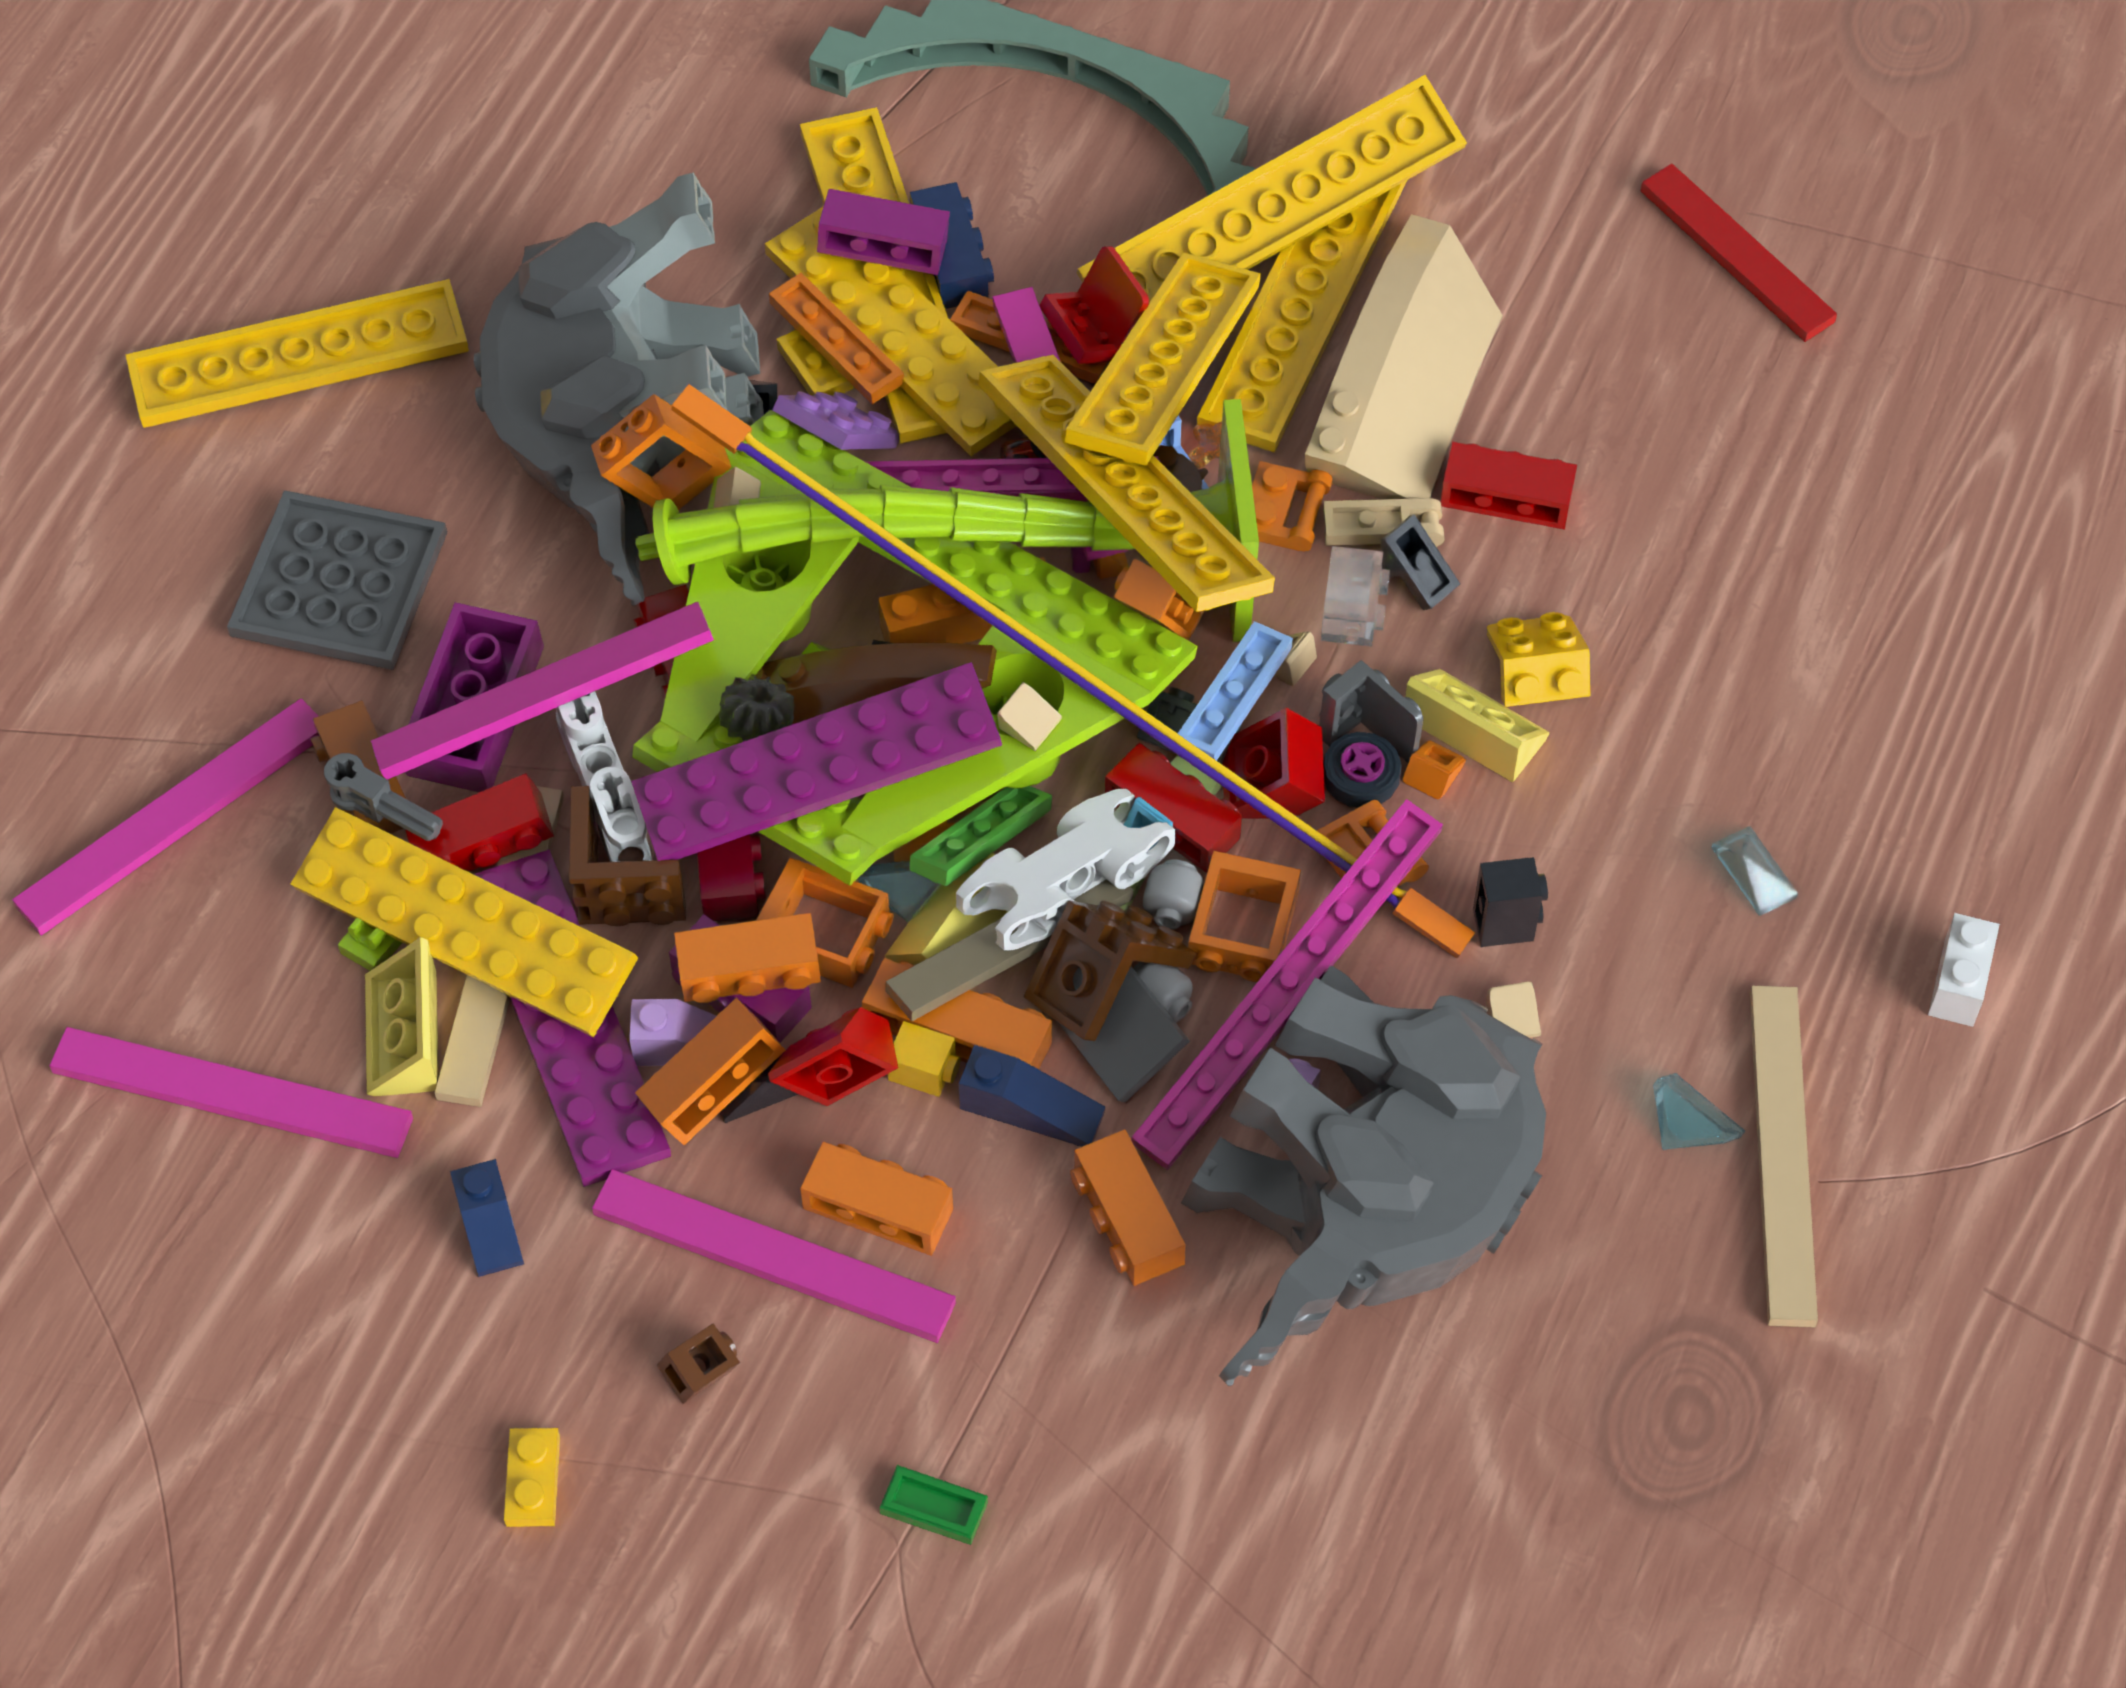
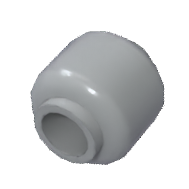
M1178 859L1165 861L1163 864L1154 867L1149 873L1143 897V908L1153 916L1154 922L1158 926L1177 929L1180 926L1191 924L1195 920L1205 881L1191 863Z

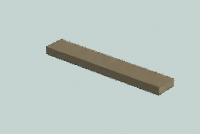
M1106 879L1075 898L1074 901L1099 905L1100 901H1107L1120 907L1133 899V889L1130 886L1125 889H1118ZM999 919L887 980L885 991L911 1021H914L1046 948L1052 935L1019 949L1003 950L996 944L997 933L995 927L1001 921ZM1018 926L1012 931L1011 935L1017 931Z

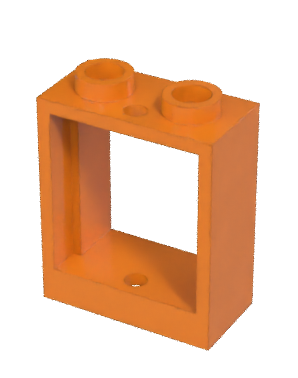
M653 394L591 445L602 477L652 508L655 501L668 498L675 503L679 510L713 483L714 477L724 474L732 466L725 447L673 412L671 404ZM663 435L686 449L652 477L630 464V462Z
M1213 851L1188 942V948L1197 953L1191 965H1196L1199 969L1207 972L1223 971L1240 975L1248 981L1258 982L1285 948L1299 894L1301 869ZM1217 890L1280 904L1269 949L1205 935Z
M790 857L756 921L794 915L804 895L868 918L847 958L816 947L820 976L853 988L860 973L865 975L869 971L875 956V949L873 948L878 938H885L891 928L894 914L889 909L888 893L856 881L849 886L819 867Z

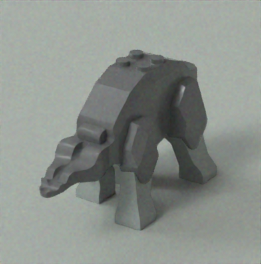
M694 172L678 176L659 199L616 225L608 227L604 223L592 222L564 237L526 246L524 248L522 264L519 266L518 271L493 301L480 336V352L474 354V365L478 375L481 377V386L475 388V398L479 409L482 412H486L498 436L526 473L568 507L575 509L578 514L583 515L598 535L600 556L612 568V574L616 580L624 583L623 594L626 598L631 599L632 606L643 602L645 599L639 570L640 558L639 550L636 547V538L650 533L639 499L601 476L591 445L651 395L655 394L672 405L688 384L749 426L764 415L763 401L748 379L749 376L760 374L758 336L740 304L719 308L673 302L659 297L646 288L648 280L688 251L715 244L712 201L700 185ZM720 366L737 373V375L725 378V373ZM663 435L630 462V464L652 477L686 449Z

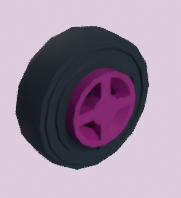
M1355 732L1346 734L1334 741L1324 756V782L1329 793L1337 801L1349 807L1359 808L1372 800H1378L1382 804L1392 797L1400 783L1402 765L1398 752L1388 740L1374 733ZM1354 771L1364 772L1365 775H1359L1354 773Z

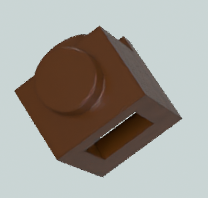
M713 1323L668 1352L658 1362L657 1367L684 1404L729 1374L740 1361L736 1357L737 1349L732 1339L725 1332H719ZM693 1358L703 1360L706 1370L702 1372Z

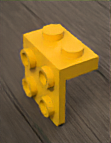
M1549 612L1535 619L1504 618L1499 620L1498 623L1487 626V637L1500 659L1501 700L1505 707L1591 696L1589 647L1570 616L1558 612Z

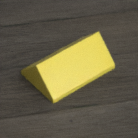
M1441 669L1411 676L1407 683L1405 697L1413 699L1420 707L1424 718L1422 730L1511 782H1514L1550 733Z
M991 853L948 886L937 883L885 954V958L897 963L905 961L917 965L996 922L1008 913L1006 910L991 909L972 916L964 915L956 908L957 890L986 860L995 854ZM984 887L977 890L975 894L972 896V898L975 895H977Z
M420 937L365 974L367 1094L374 1097L435 1091L437 1086L439 1062L436 968L433 957L430 954L428 940Z

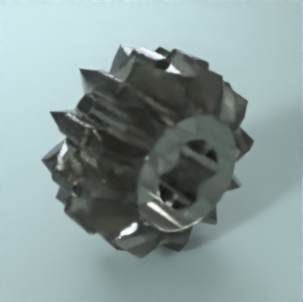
M751 674L748 680L735 677L733 684L726 686L725 691L721 695L719 704L721 706L719 712L720 725L727 728L728 737H740L743 742L790 726L794 720V696L786 693L785 684L771 683L770 676L765 680L758 679L754 674Z

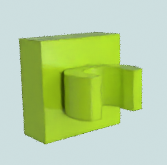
M356 918L349 926L348 933L338 943L340 954L371 971L389 959L402 942L388 936L381 929H374L361 919Z

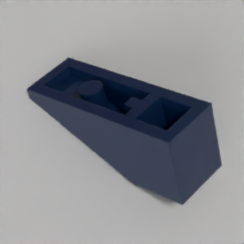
M974 1045L959 1081L961 1110L1080 1147L1094 1142L1105 1113L1104 1105L1021 1059Z

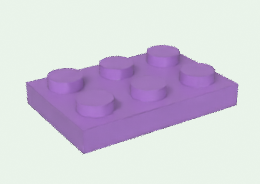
M798 391L796 395H779L772 410L841 450L896 448L899 442V433L890 427L892 421L889 418L874 411H868V414L856 407L858 402L854 398L840 392H835L834 395L822 392L809 395Z

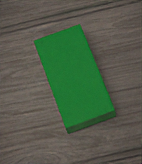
M897 1465L879 1508L881 1515L971 1545L988 1504V1496Z

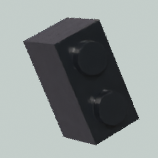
M1534 857L1480 863L1473 913L1481 947L1534 941L1537 924L1543 923L1542 901L1548 899L1546 877L1544 873H1537Z

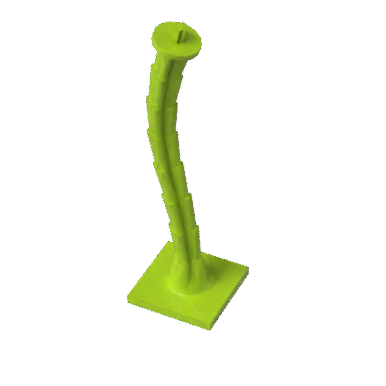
M1241 399L1223 400L1218 482L1207 489L1190 493L1257 559L1259 537ZM880 485L879 489H828L897 538L950 537L951 541L1021 542L1022 547H1091L1092 551L1135 549L1089 500L1085 502L1020 493L1017 497L950 487L949 491ZM805 494L739 499V504L684 513H679L675 503L671 499L666 498L655 501L653 506L652 520L654 533L638 536L636 538V547L639 550L641 561L660 557L662 567L673 585H680L689 582L691 564L743 550L744 553L808 539H813V543L865 536ZM1254 597L1249 600L1228 604L1233 642L1241 641L1252 625Z

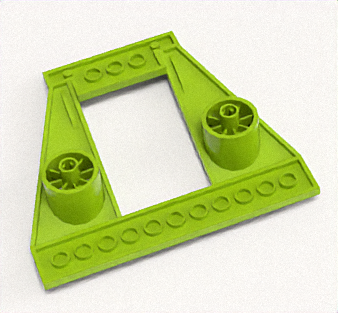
M769 410L750 426L752 427L751 435L756 440L826 489H879L880 485L910 487L845 450L835 447L772 410ZM725 448L732 466L729 470L736 466L760 480L759 498L803 494L745 452L737 450L733 454ZM722 475L714 477L707 509L714 508L717 479ZM866 537L813 543V539L748 553H744L741 550L695 563L686 606L697 601L699 602L714 640L674 657L661 720L633 745L632 758L659 772L755 738L722 718L779 644L803 631L810 621L813 600L858 542L914 574L922 576ZM950 537L898 538L1140 708L1149 705L1195 659L1198 646L1011 542L951 541ZM992 626L978 645H993L997 650L991 686L982 690L999 732L1002 746L868 792L862 799L854 797L758 832L850 886L876 860L1004 787L1022 788L1037 785L1052 776L1063 753L1125 718ZM1023 682L1032 687L1062 716L1061 721L1036 751L1001 730L998 723L997 715L999 710Z

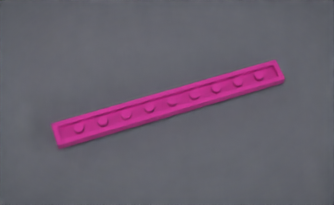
M1406 799L1134 1133L1131 1141L1135 1147L1166 1170H1169L1286 1025L1289 1017L1314 978L1322 979L1329 966H1333L1440 834L1443 826L1442 823Z

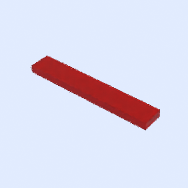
M1671 163L1642 182L1640 191L1804 342L1835 323L1837 313L1674 164Z

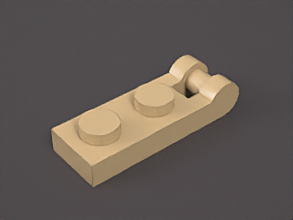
M1432 498L1324 501L1325 545L1381 544L1383 537L1408 516L1415 514L1417 519L1422 522L1421 525L1435 546H1440L1445 540L1443 526L1439 524V520L1442 517L1441 502Z

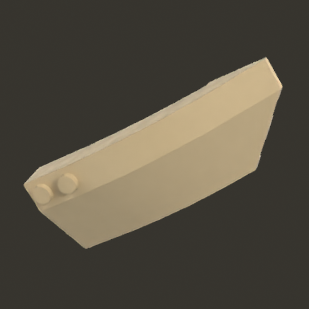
M1412 214L1409 217L1375 280L1348 341L1305 453L1306 472L1323 470L1332 476L1333 485L1381 499L1431 498L1461 414L1490 343L1503 317L1450 225Z

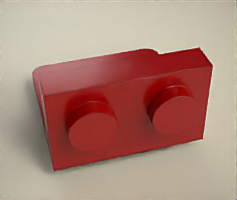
M1104 246L1100 249L1078 292L1045 294L1039 306L1077 363L1086 364L1110 362L1144 310L1147 309L1149 298L1113 246Z

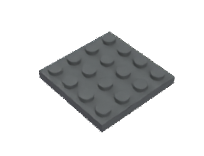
M284 490L227 625L229 635L235 638L394 670L446 538V524L444 522Z

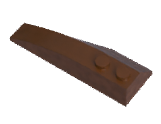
M893 643L817 651L766 662L734 703L738 726L741 730L756 738L970 662L973 664L983 689L991 686L997 650L993 645Z

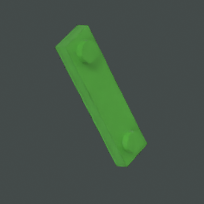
M1032 786L1004 788L910 855V871L928 878L934 883L948 886L1051 810L1052 795Z

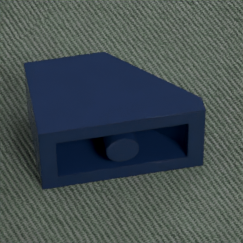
M496 1159L450 1171L478 1277L524 1265Z

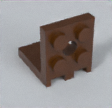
M571 786L570 884H573V900L575 907H578L579 924H607L618 927L636 922H652L665 925L673 921H686V900L679 859L598 863V829L589 786Z
M1068 900L1023 997L1083 1040L1096 1041L1133 960L1190 969L1197 953L1182 943L1184 937L1181 934L1164 926L1157 927L1151 923L1153 916L1138 907L1130 905L1127 910H1123L1107 901H1100L1099 905ZM1080 967L1083 973V981L1076 990L1073 985V976Z

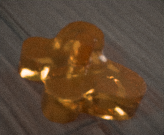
M1222 422L1214 426L1206 423L1198 424L1194 427L1193 434L1199 443L1188 454V457L1197 469L1204 467L1214 458L1219 459Z

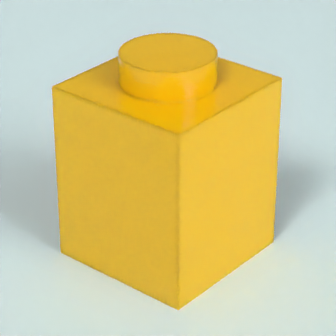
M903 1021L894 1041L899 1068L888 1074V1081L940 1097L945 1083L952 1084L960 1067L961 1058L956 1056L955 1038Z

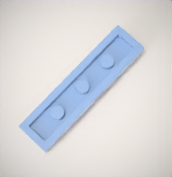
M1254 621L1177 734L1217 761L1291 651L1293 638Z

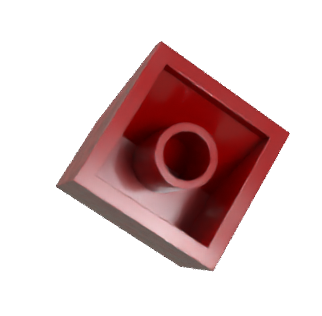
M1286 707L1234 734L1223 760V766L1295 816L1325 802L1321 726ZM1223 787V799L1228 800L1237 808L1242 815V819H1269Z
M862 1007L845 1012L838 1020L823 1028L810 1031L805 1038L790 1045L769 1071L770 1082L825 1106L835 1103L899 1068L889 1020Z

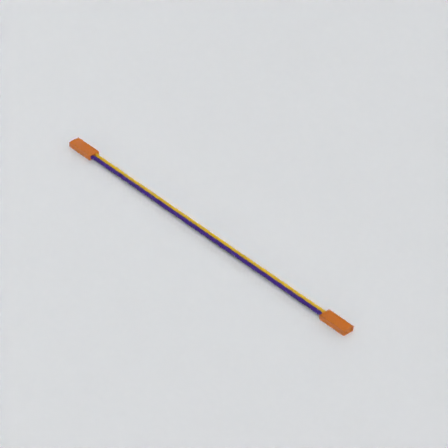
M688 384L672 404L671 410L733 454L737 450L745 452L1347 873L1356 862L1357 858L760 443L751 435L752 427L699 390ZM1396 887L1386 899L1395 909L1392 914L1455 958L1459 957L1475 934L1473 930L1411 887L1408 891Z

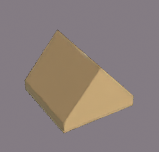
M735 466L717 479L714 508L739 504V499L759 498L760 480Z
M1310 631L1287 635L1293 638L1292 649L1274 675L1293 687L1317 658L1314 636Z

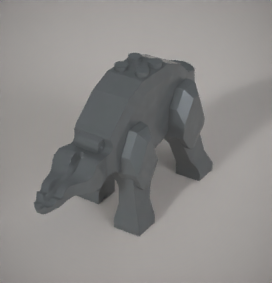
M1331 965L1321 980L1316 977L1314 978L1289 1017L1275 1046L1290 1055L1323 1057L1337 1062L1359 1091L1362 1098L1349 1107L1342 1109L1308 1083L1285 1056L1269 1048L1242 1090L1230 1117L1247 1127L1263 1130L1287 1154L1290 1160H1277L1239 1148L1220 1137L1191 1181L1181 1204L1196 1213L1233 1208L1284 1236L1294 1252L1299 1255L1285 1271L1278 1282L1273 1297L1264 1306L1256 1333L1220 1373L1219 1377L1228 1386H1232L1235 1378L1238 1376L1248 1377L1252 1366L1268 1365L1274 1359L1287 1336L1308 1335L1318 1330L1336 1301L1346 1309H1354L1360 1304L1376 1306L1440 1288L1478 1262L1485 1250L1493 1254L1495 1253L1505 1235L1508 1234L1521 1213L1520 1209L1526 1199L1530 1197L1542 1177L1540 1173L1535 1171V1168L1542 1158L1546 1110L1536 1084L1534 1064L1543 1043L1534 1038L1530 1039L1488 1015L1486 1007L1472 1000L1449 995L1440 996L1432 1009L1393 1008L1375 1004L1346 974Z

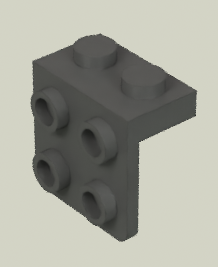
M1362 660L1357 662L1343 675L1335 674L1327 681L1322 690V707L1319 714V726L1322 727V741L1330 747L1334 741L1348 734L1357 725L1362 723L1374 734L1388 740L1397 750L1398 755L1409 763L1411 755L1419 750L1424 718L1418 704L1409 697H1403L1390 685L1382 672L1376 669L1372 670Z

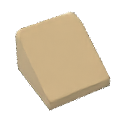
M1024 682L1003 705L997 715L1001 730L1034 751L1037 750L1062 719V716L1046 700Z
M1532 982L1492 987L1488 990L1485 1003L1488 1015L1529 1038L1541 1036Z

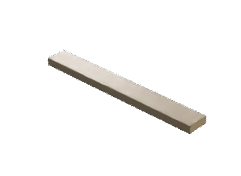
M536 786L542 793L552 830L555 833L564 800L563 790ZM553 837L542 841L535 848L520 850L501 858L497 866L550 849ZM469 975L466 976L435 1089L436 1100L481 1107L510 998L509 995Z
M1752 986L1750 990L1767 1321L1768 1326L1816 1327L1818 1313L1798 988Z

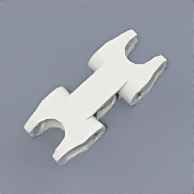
M594 691L556 707L558 729L571 764L578 773L582 786H589L600 838L610 862H620L618 860L619 853L627 847L639 848L644 855L642 861H651V851L646 839V824L631 780L622 767L603 719L602 708L596 692Z
M1115 789L1087 799L1063 816L1057 827V836L1059 838L1026 858L1016 849L1007 848L986 860L957 890L956 908L964 915L972 916L991 909L1008 911L995 927L997 933L996 944L1003 950H1015L1044 940L1053 934L1068 900L1074 901L1075 898L1106 879L1118 889H1125L1146 877L1174 847L1175 829L1167 822H1155L1142 828L1124 826L1135 795L1127 789ZM1120 804L1119 808L1114 812V808ZM984 887L977 895H975L972 898V896L975 894L977 890ZM1018 926L1017 931L1011 935L1012 931Z

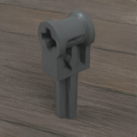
M341 753L333 756L326 763L324 776L327 784L331 786L330 796L333 804L338 808L356 810L377 823L384 817L426 841L436 839L439 836L443 826V821L440 817L392 792L389 781L365 768L362 760L356 755Z

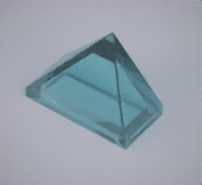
M1751 826L1712 843V850L1759 916L1797 898L1798 892Z
M910 861L873 864L859 877V883L888 893L889 908L907 922L919 914L941 886V884L934 883L928 878L911 872Z
M1677 1073L1660 1077L1653 1084L1663 1150L1724 1144L1741 1138L1745 1133L1741 1126Z

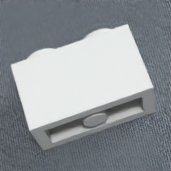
M1954 913L1944 941L1928 1013L1929 1016L1974 1026L1984 1000L2000 924Z

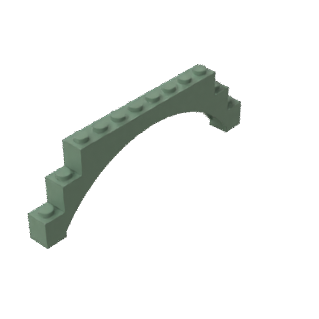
M931 0L921 17L885 5L865 38L852 32L829 26L809 58L811 86L846 98L851 90L877 80L907 72L938 67L977 65L1036 71L1067 79L1105 94L1144 118L1178 149L1194 170L1207 196L1256 169L1251 166L1241 165L1247 155L1249 127L1239 124L1234 120L1223 118L1229 108V80L1220 78L1215 74H1208L1184 66L1178 62H1172L1148 54L1142 50H1136L1112 42L1106 38H1100L1076 30L1070 26L1039 18L1034 14H1027L1003 6L998 2L988 0Z

